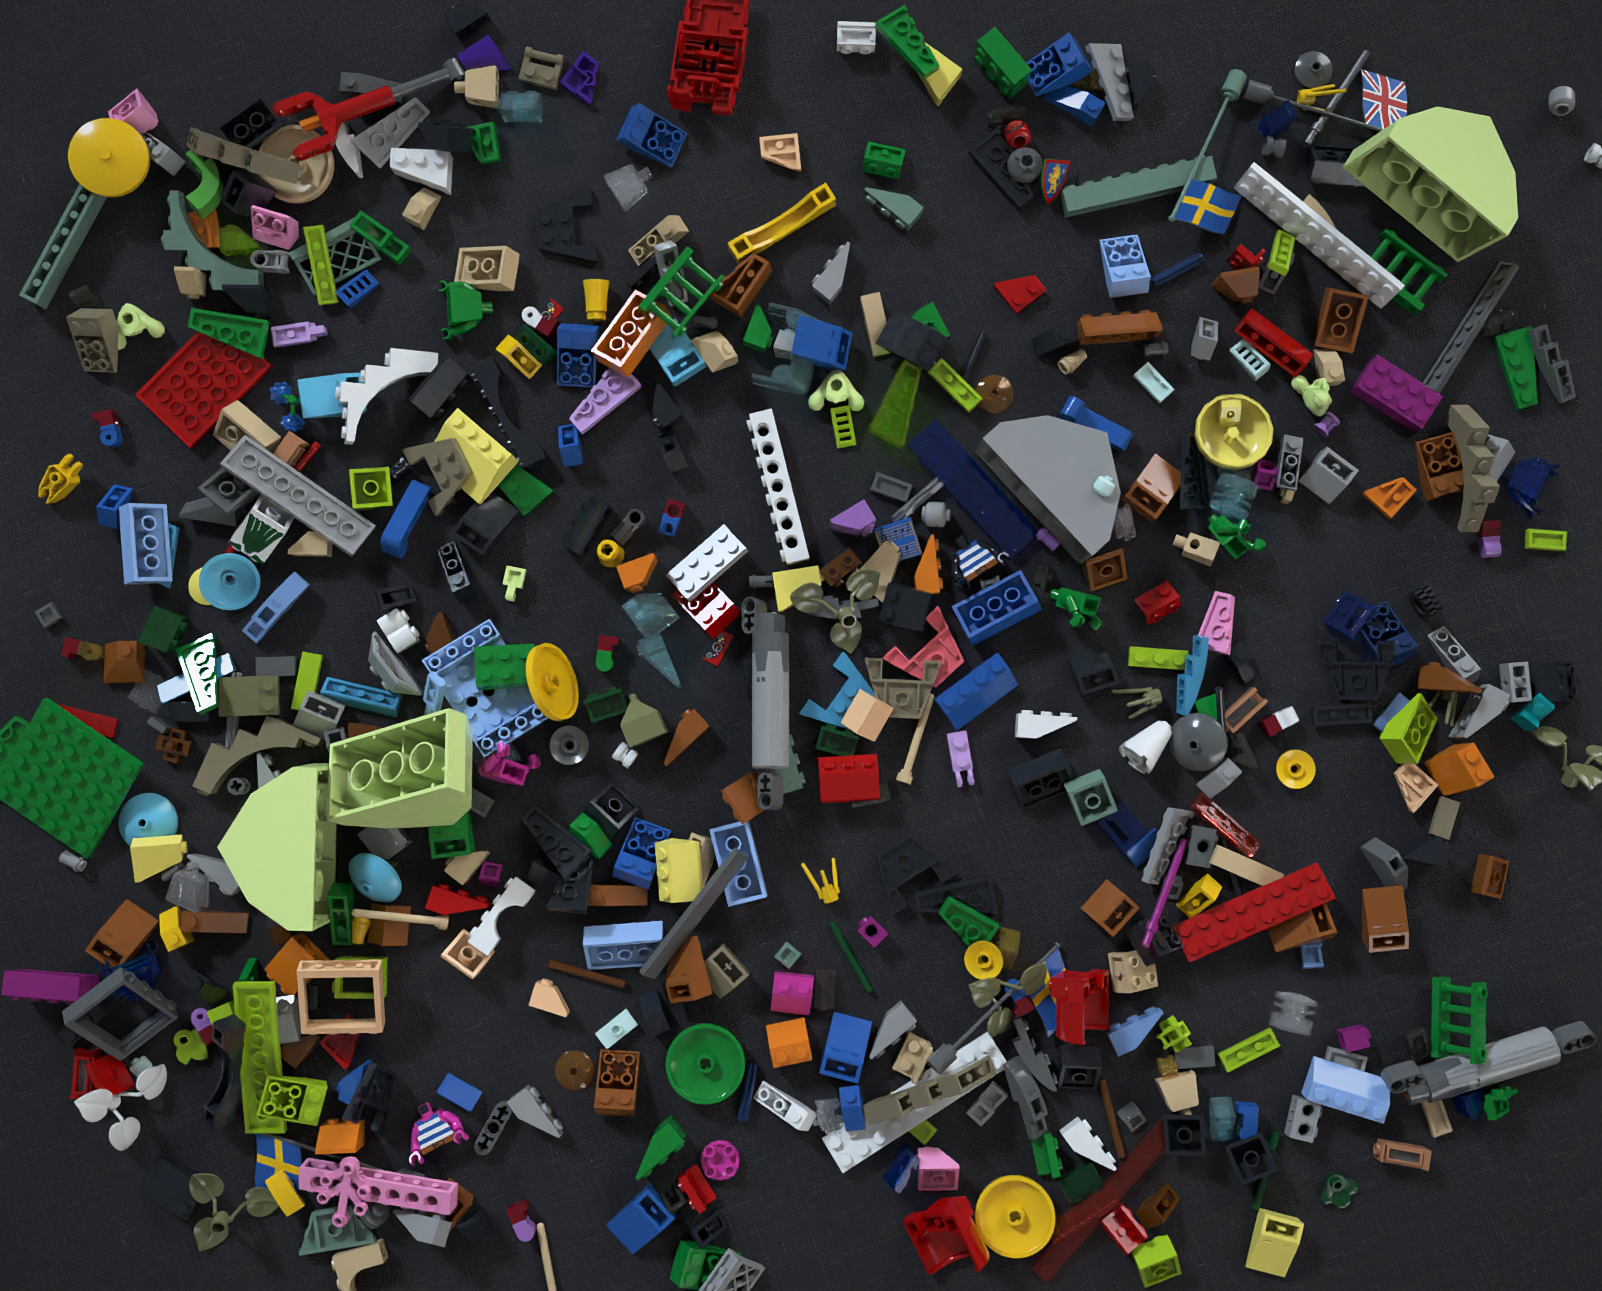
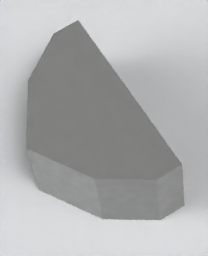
M1046 415L1000 422L981 440L975 453L1046 529H1049L1048 531L1060 542L1079 564L1092 557L1110 540L1121 492L1107 432ZM1107 475L1113 479L1112 482L1115 484V489L1109 497H1104L1093 489V485L1099 476L1106 477Z

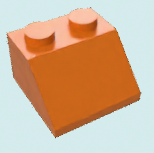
M654 553L616 566L623 587L627 592H632V594L643 590L642 587L647 585L658 562Z
M804 1017L766 1025L773 1068L812 1060Z
M339 1118L327 1119V1122L320 1126L315 1154L356 1153L365 1145V1120H358V1123L355 1124L348 1121H339Z

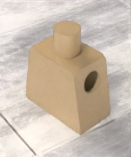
M496 66L465 71V81L454 82L455 93H465V98L469 104L499 108V72Z
M1190 533L1188 538L1176 535L1173 546L1183 549V556L1211 567L1220 542ZM1195 545L1197 549H1193L1190 546Z
M1189 1069L1156 1078V1084L1168 1109L1171 1112L1178 1111L1179 1115H1192L1190 1107L1199 1104L1195 1072Z

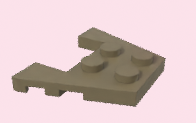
M456 438L402 450L409 465H415L422 459H426L442 491L428 501L435 516L443 514L446 505L451 503L455 493L462 488L473 473Z
M865 657L875 697L894 708L889 717L920 719L941 666V661L924 660L923 680L882 679L883 658Z

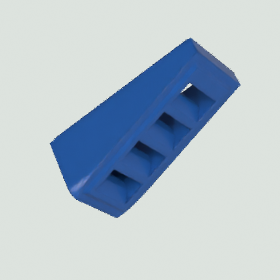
M366 269L338 289L336 294L352 309L373 291L379 283ZM365 277L371 282L369 286L363 280ZM359 282L365 287L363 290L357 285ZM354 287H355L356 290L359 292L358 294H355V293L352 291V289H353ZM348 292H349V293L351 294V296H352L351 299H349V298L346 296V294H347Z

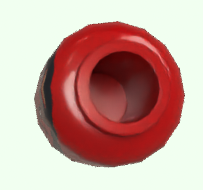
M1019 120L1012 121L1005 129L1007 144L1012 149L1016 150L1026 147L1030 143L1031 134L1025 122Z

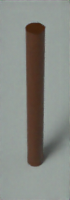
M550 960L548 965L552 969L623 989L626 982Z
M1102 1078L1099 1079V1088L1118 1158H1123L1126 1156L1106 1079Z

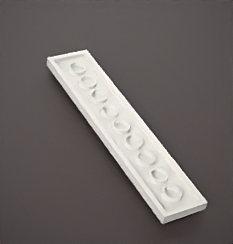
M1255 162L1233 187L1286 232L1294 236L1299 243L1342 276L1343 279L1353 285L1359 292L1369 296L1368 299L1379 308L1384 307L1405 286Z
M986 1032L959 1049L956 1053L957 1059L941 1075L990 1055L995 1071L998 1074L1004 1070L1003 1064L1007 1061L991 1036ZM930 1068L925 1071L922 1080H918L916 1085L941 1075H938ZM909 1081L893 1093L913 1087L915 1084ZM982 1083L962 1094L947 1097L933 1105L915 1109L902 1117L869 1125L865 1116L866 1130L846 1132L845 1125L842 1124L822 1137V1140L840 1170L844 1173Z

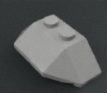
M376 631L372 633L368 661L371 664V671L376 676L379 675L383 680L381 682L383 687L387 691L424 696V690L381 633Z

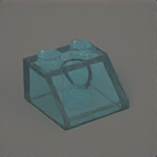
M508 91L507 93H501L498 109L504 122L543 121V100L540 93L536 91H527L526 93Z
M661 593L637 594L622 605L648 641L680 618Z

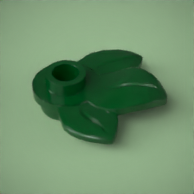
M1331 1173L1326 1177V1187L1321 1192V1201L1323 1205L1333 1202L1336 1207L1345 1210L1350 1205V1196L1359 1193L1358 1185L1352 1179H1345L1341 1174Z

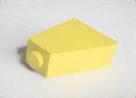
M925 42L940 66L937 72L926 79H923L921 76L920 78L935 104L939 106L961 77L962 68Z
M819 566L772 573L779 613L793 605L790 595L801 585L811 582L821 587V582L825 580L819 572Z
M169 835L133 838L130 850L135 882H141L181 862L184 853H187V842H183V836Z

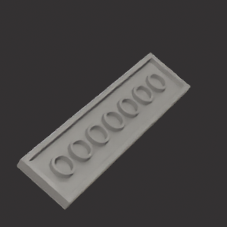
M246 435L242 437L220 463L222 468L351 557H353L376 527L372 522Z

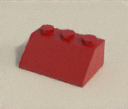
M877 754L818 757L821 803L880 800Z

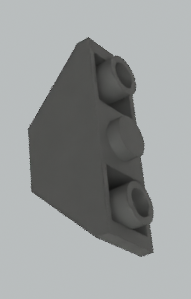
M1376 837L1360 847L1384 887L1402 885L1403 891L1407 888L1408 867L1397 850Z

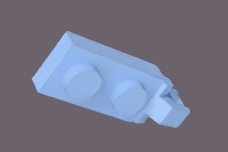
M431 672L427 676L423 701L426 703L424 712L426 715L440 711L444 698L446 683L435 672Z

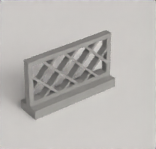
M728 1248L699 1291H736V1288L743 1285L744 1287L741 1291H750L765 1270V1267L737 1255L734 1250ZM756 1269L752 1275L748 1276L749 1271ZM743 1275L744 1278L736 1282V1277Z

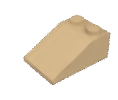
M507 246L460 248L454 282L464 281L476 289L514 291L520 254Z

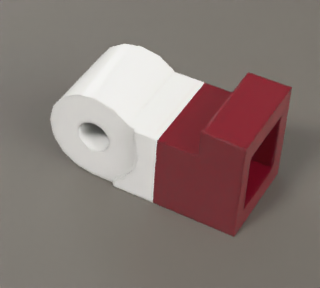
M526 307L522 312L523 320L549 339H552L561 324L553 316L549 320L544 318L534 307Z
M1290 706L1258 721L1265 736L1272 737L1279 731L1298 722L1299 718L1294 708Z

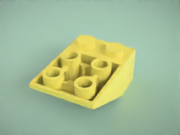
M1260 1208L1245 1267L1285 1277L1300 1244L1304 1223L1296 1217Z

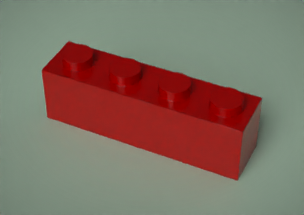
M1252 308L1234 330L1235 333L1294 377H1297L1313 356L1312 352Z

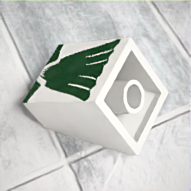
M260 495L231 537L229 544L235 550L242 551L253 561L263 565L287 532L294 517L263 495Z

